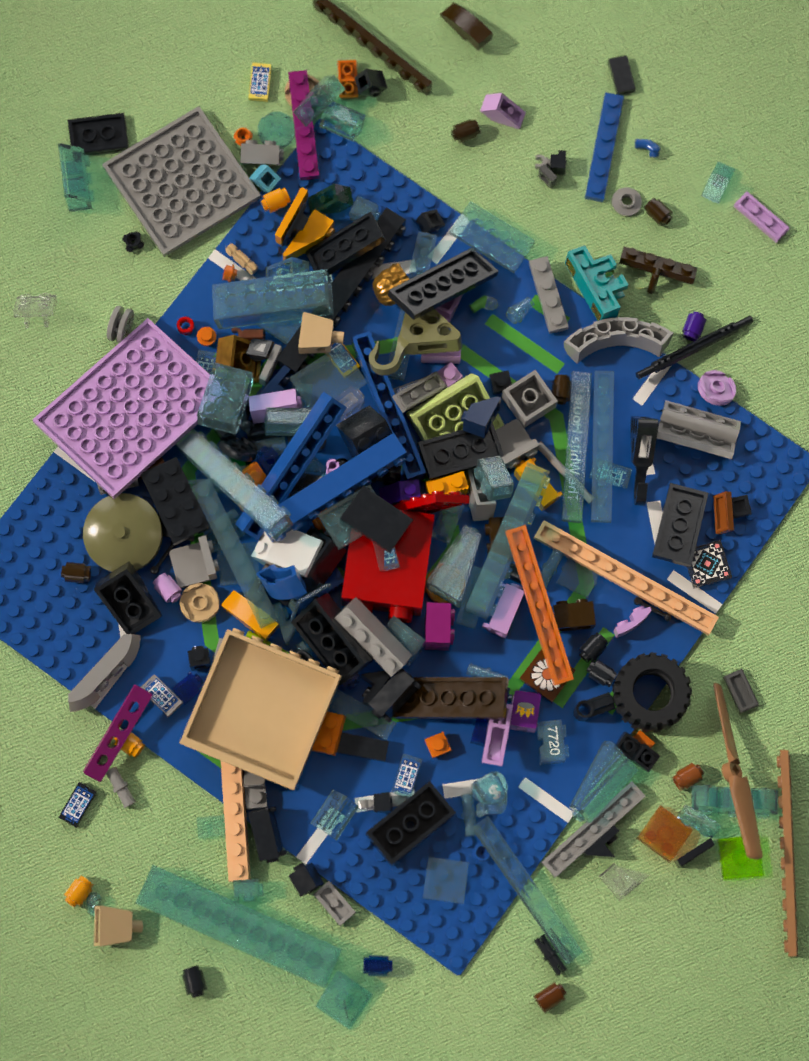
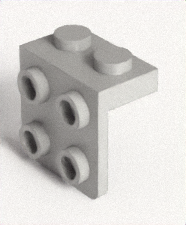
M518 419L495 430L504 454L501 457V461H498L503 470L509 467L510 469L514 468L523 459H530L537 454L539 448L537 440L530 439Z
M206 536L198 537V543L170 550L172 566L180 588L217 579L216 572L219 571L217 559L212 560L211 553L214 552L212 541H207Z

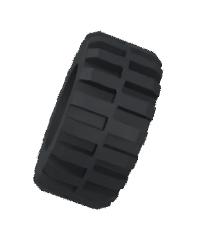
M650 652L649 655L643 653L636 658L630 659L619 671L613 685L612 698L616 704V712L620 713L622 720L625 723L629 722L632 728L642 729V732L647 733L649 731L654 733L660 732L663 729L671 728L686 713L691 702L692 688L689 686L691 681L689 677H686L684 667L680 668L677 665L678 661L674 658L670 660L667 658L668 655L661 654L659 656L655 652ZM655 675L667 683L671 696L668 704L663 709L651 711L637 703L633 695V688L635 682L640 677Z

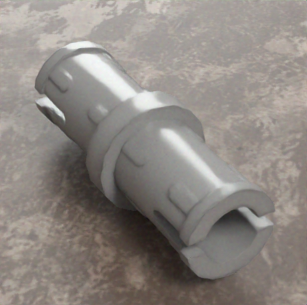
M117 767L108 770L106 775L114 787L112 790L114 793H117L124 808L136 803L127 787L128 783L124 782Z

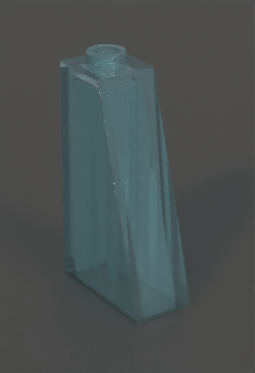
M464 525L426 580V589L457 608H460L481 541L482 535L477 529Z
M604 741L569 806L573 811L572 815L579 822L590 823L639 771L612 741Z

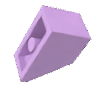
M503 93L486 95L480 110L491 121L516 129H520L526 113Z

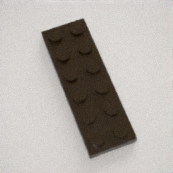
M414 677L421 684V689H417L391 718L506 719L509 679L507 677Z

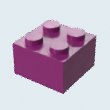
M427 602L425 650L449 651V646L453 645L454 629H451V625H454L455 609H451V603Z

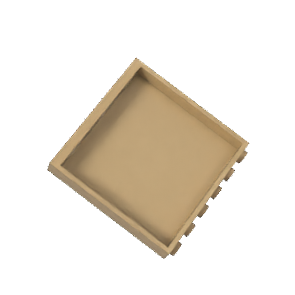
M233 628L231 631L227 629L180 740V744L295 791L341 680V675L338 674L339 670L329 666L327 669L319 667L320 663L315 660L308 659L307 662L300 659V654L292 651L287 654L282 652V647L271 643L268 646L263 644V640L256 636H252L250 639L244 636L245 632Z

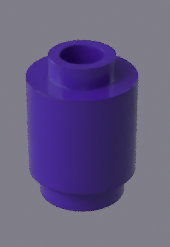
M694 311L688 314L682 330L683 338L694 342L701 337L707 321L702 313Z

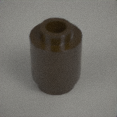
M469 119L453 125L451 134L454 141L462 143L477 137L480 134V128L476 119Z
M652 198L644 208L647 211L646 214L659 226L667 225L673 218L671 216L673 211L660 199Z
M555 375L554 380H552L551 392L557 399L558 405H565L571 399L572 382L567 375Z
M66 562V566H62L61 577L65 579V582H90L91 566H86V563Z

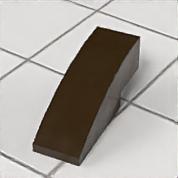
M453 3L440 13V16L464 41L468 40L477 50H480L492 40L493 32L460 5Z

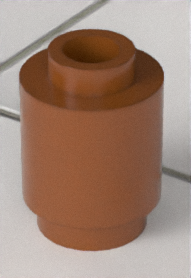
M690 763L677 771L672 779L677 788L682 791L702 781L704 773L698 764Z

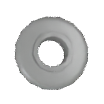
M621 188L612 197L614 210L624 216L636 214L642 205L640 194L632 188ZM622 198H630L632 200V204H623Z

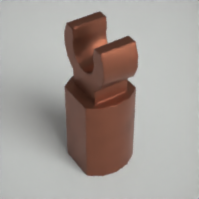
M237 327L231 328L233 333H238L239 337L249 341L254 338L265 340L266 337L265 329L240 330Z

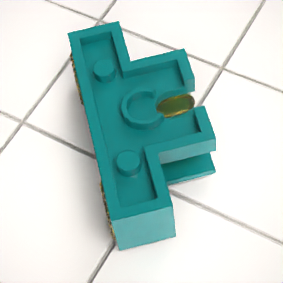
M585 245L568 251L565 265L596 320L617 317L621 308L617 300L625 297L623 290L628 289L629 285L623 274L615 279L613 274L617 264L612 255L593 260Z

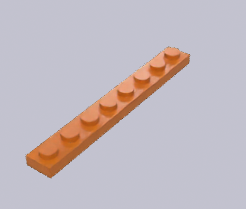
M526 525L507 530L505 533L553 685L573 680L574 677Z

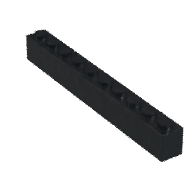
M386 207L377 220L386 241L345 265L310 314L333 320L334 328H336L341 321L340 317L343 312L347 313L351 308L353 298L361 294L364 283L372 279L376 266L380 267L385 260L384 255L387 251H392L396 244L394 241L398 236L402 237L405 233L406 219ZM301 326L277 358V365L281 368L286 365L291 369V374L296 378L300 373L303 374L310 358L314 359L318 354H299L298 345Z

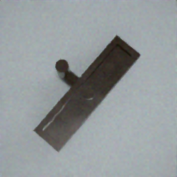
M625 246L619 264L652 273L647 289L649 294H654L660 275L693 284L698 268L690 264L680 263L669 258H663Z

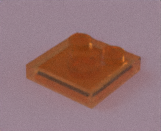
M660 805L636 839L670 863L693 829Z

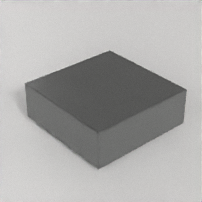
M543 164L539 168L538 177L549 188H552L556 185L557 176Z

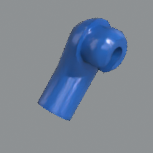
M635 139V148L648 149L650 157H659L661 149L655 142L649 139Z

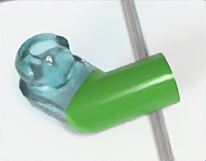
M482 296L471 303L469 307L475 313L481 308L496 310L499 303L495 298Z

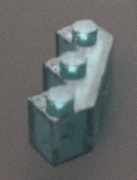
M712 785L692 786L691 810L700 812L699 815L702 816L720 813L728 814V817H737L730 787ZM770 788L750 789L757 818L768 819L769 815H778V790Z

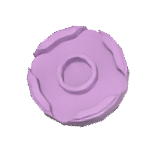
M711 370L701 376L698 382V391L707 402L722 406L727 405L733 400L736 394V385L730 377L725 376V373Z

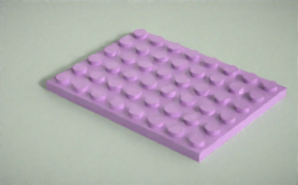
M147 318L33 419V423L115 499L229 396V391Z

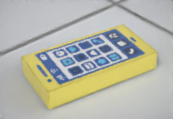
M252 63L249 100L268 102L271 64Z

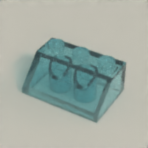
M63 143L58 144L64 196L69 212L92 209L91 202H95L93 190H90L89 184H93L91 172H87V167L90 166L89 155H85L83 148Z

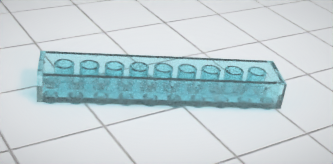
M155 865L152 866L135 902L145 909L326 989L342 952V949Z

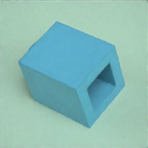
M261 164L249 177L262 191L268 193L281 179L268 165Z

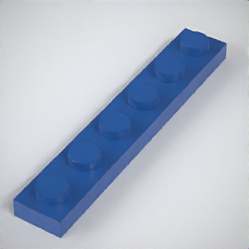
M605 92L585 199L598 202L604 201L624 96Z

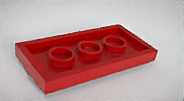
M433 491L432 494H422L421 497L400 500L399 504L393 506L399 510L430 514L469 504L470 499L469 495H461L459 491L449 492V494H444V491Z

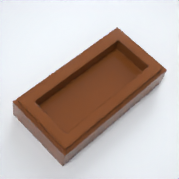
M725 491L714 495L716 534L722 535L734 531L731 492Z

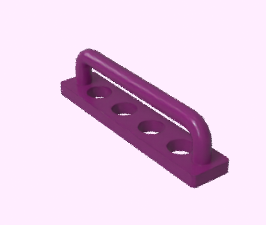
M138 685L132 687L83 770L85 775L98 782L102 781L150 701L152 694ZM137 702L139 704L138 710L130 712L133 704ZM124 719H126L128 727L123 730L119 729ZM116 737L118 739L117 745L109 747L113 738ZM106 755L107 762L103 765H99L98 763L101 760L102 756Z

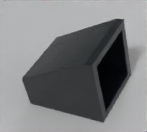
M370 405L336 424L352 458L392 434L386 419Z

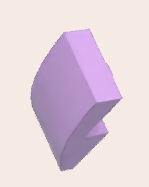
M644 606L633 609V613L629 617L631 622L624 620L617 623V627L614 629L615 637H621L638 627L652 611L651 607L644 608Z

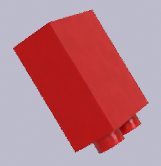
M400 510L412 518L413 522L394 547L397 564L384 567L385 550L351 527L341 597L342 606H346L357 597L371 613H373V610L389 612L388 620L412 623L413 615L421 616L434 514Z

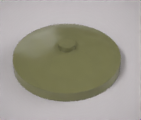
M121 493L115 499L107 496L100 500L88 513L83 527V541L87 553L97 565L111 572L129 561L136 571L144 568L155 558L163 540L162 522L154 507L146 500L126 493Z

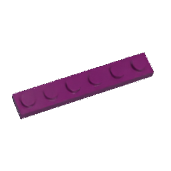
M307 70L288 72L300 180L319 178Z

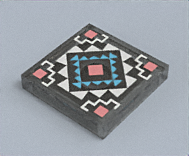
M721 540L696 546L692 565L687 567L693 589L732 578Z

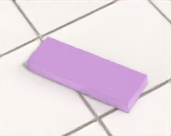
M747 191L733 206L775 243L790 229Z

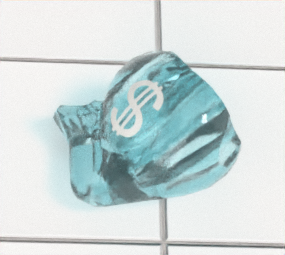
M492 771L472 783V795L479 802L476 805V814L479 818L487 814H502L506 810L508 785L501 773Z

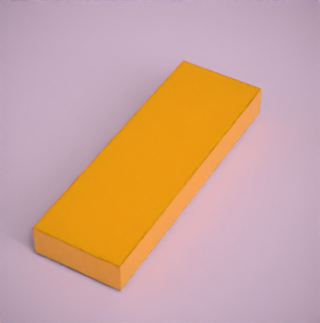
M300 188L275 233L276 243L283 244L290 227L304 202L306 203L308 199L307 189Z

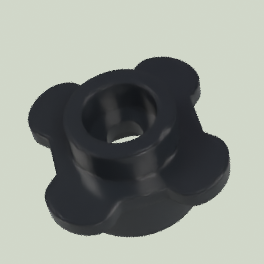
M138 231L130 232L122 237L123 242L126 244L127 252H133L137 248L142 249L144 247V242L141 241V234Z

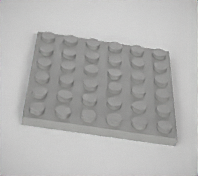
M199 106L102 164L104 170L164 257L261 197Z

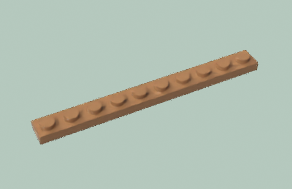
M780 750V756H777V768H781V776H778V788H782V796H778L779 808L783 810V816H779L780 829H783L784 837H780V848L784 849V857H781V869L785 870V878H782V890H786V899L782 900L783 911H787V919H783L784 932L788 934V940H784V951L788 953L789 957H798L789 750Z

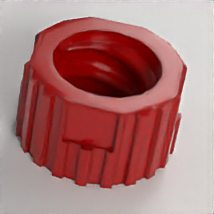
M185 316L177 321V329L180 334L186 336L193 332L195 327L191 318ZM185 322H188L190 324L189 328L187 329L181 328L182 324Z

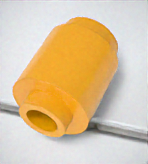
M285 188L271 191L263 195V200H261L264 210H268L270 213L287 206V203L291 202Z
M131 732L121 750L127 755L136 758L144 749L145 744ZM114 737V740L116 741L114 745L116 746L118 743V739Z
M80 876L74 880L64 895L67 897L65 901L74 908L76 905L81 907L92 892L91 888L94 885L83 876Z

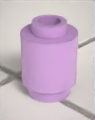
M163 573L153 581L155 590L167 603L170 601L174 603L181 597L182 589L170 575L167 576L166 573Z

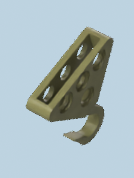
M435 309L415 320L405 312L393 361L386 365L376 362L380 351V344L377 341L374 349L369 354L370 367L376 374L390 375L400 368L406 354L417 355L460 351L462 349L461 334Z

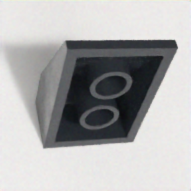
M130 561L96 582L94 591L126 634H135L162 617L145 583Z

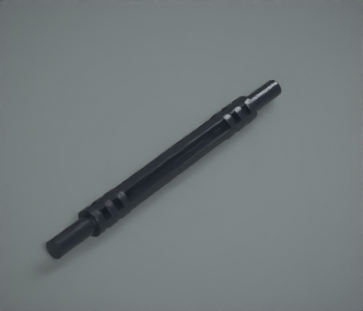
M749 315L737 322H731L652 362L650 366L636 372V377L640 380L653 372L658 373L737 333L739 329L753 323V318Z

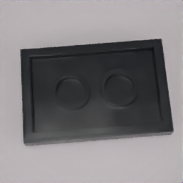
M124 113L68 120L72 157L119 152L129 148Z
M365 486L360 489L340 517L341 521L389 553H391L413 522L412 518Z

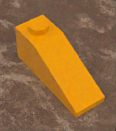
M314 209L303 230H299L282 254L283 262L288 263L305 254V251L333 235L335 232L334 221Z

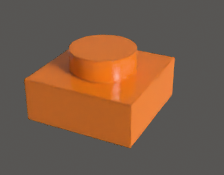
M444 732L424 740L432 759L451 752Z

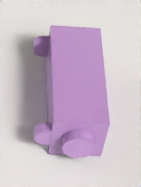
M295 389L249 396L250 413L254 424L300 416L299 408L303 407L301 396H297Z
M500 583L499 588L503 589V593L490 623H483L482 625L487 631L506 638L524 595V591L521 590L522 587L511 583V585Z

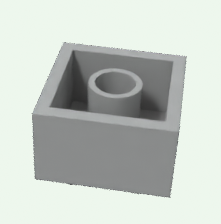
M536 370L504 389L502 393V399L524 428L555 409L558 402Z

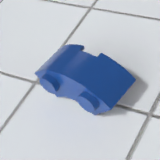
M273 564L256 573L269 596L274 599L297 600L307 593L305 582L295 565L279 568Z

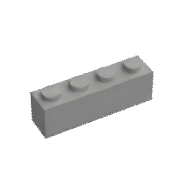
M357 597L347 604L335 617L336 621L390 676H393L412 656Z

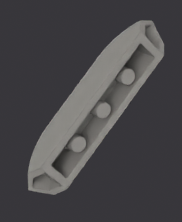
M124 634L68 694L70 712L85 709L101 698L97 692L99 690L103 691L109 684L108 680L113 675L117 676L122 671L123 664L129 667L136 658L140 647L141 635Z

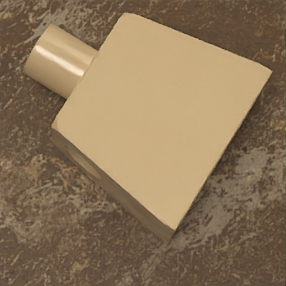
M303 312L298 345L299 354L329 353L332 342L343 344L344 332L333 331L334 321L331 319Z
M95 906L94 946L128 942L132 940V933L142 932L143 922L142 920H132V911Z

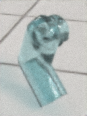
M92 893L87 898L88 913L92 917H95V906H99L101 896L98 893Z

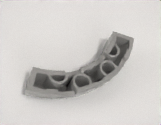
M608 318L595 321L593 325L587 326L584 329H578L564 341V349L577 364L589 354L612 346H632L660 357L670 343L673 332L653 322L650 324L638 321V318Z

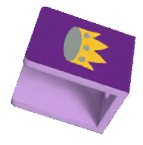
M518 690L514 692L509 729L535 733L541 698L540 694Z

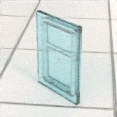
M342 344L289 378L310 410L323 392L340 402L368 383Z

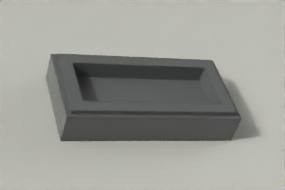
M742 669L723 677L740 714L759 706Z

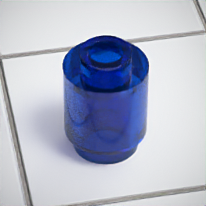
M369 955V957H364L363 974L388 977V972L393 971V960H389L387 955Z

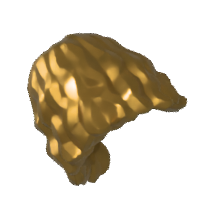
M399 263L392 264L388 269L383 270L373 281L372 285L375 296L384 306L396 304L388 296L389 290L409 280Z

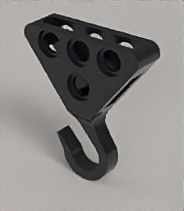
M631 416V462L636 468L634 505L645 506L648 483H645L647 470L653 464L659 425L658 419L652 417ZM642 435L645 436L646 457L639 456Z

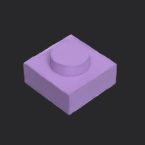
M452 362L437 371L447 388L463 379L462 374Z

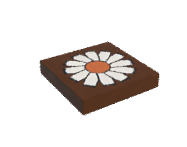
M542 649L520 677L522 682L551 703L567 683L553 685ZM570 666L572 674H574L576 670Z

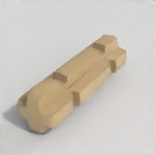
M233 243L226 247V253L232 256L239 265L246 268L248 273L252 275L258 270V266L253 261L251 262V259L241 250H238Z

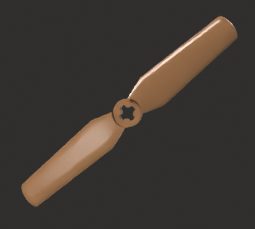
M714 683L713 687L728 762L722 765V774L726 781L729 782L746 855L750 859H761L763 854L747 776L742 778V770L739 766L740 760L723 689L720 684Z

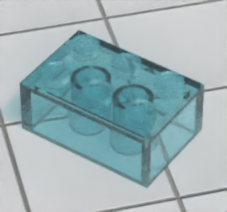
M214 362L197 413L198 424L237 434L253 385V372Z

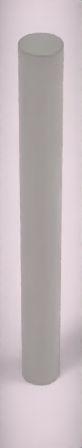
M540 442L538 450L567 481L569 480L571 484L572 481L573 484L575 483L572 486L590 504L595 498L555 455Z

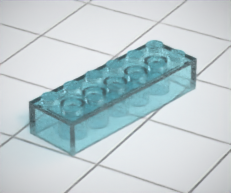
M327 269L212 285L213 317L219 330L302 319L303 312L317 316L334 314L332 283Z

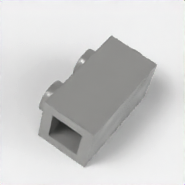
M246 140V144H241V163L280 164V161L284 159V149H280V145H276V141H265V144H257V140Z

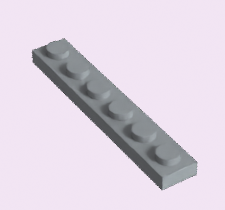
M631 781L541 863L556 878L636 806L645 795Z

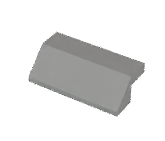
M665 400L658 425L657 438L732 459L741 421Z

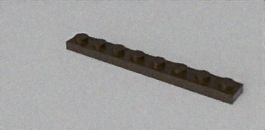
M313 0V6L319 13L323 12L327 15L333 24L337 23L342 27L344 33L349 36L352 35L362 47H367L374 57L381 58L388 68L396 70L400 77L405 81L411 82L418 92L428 95L432 90V81L330 0Z

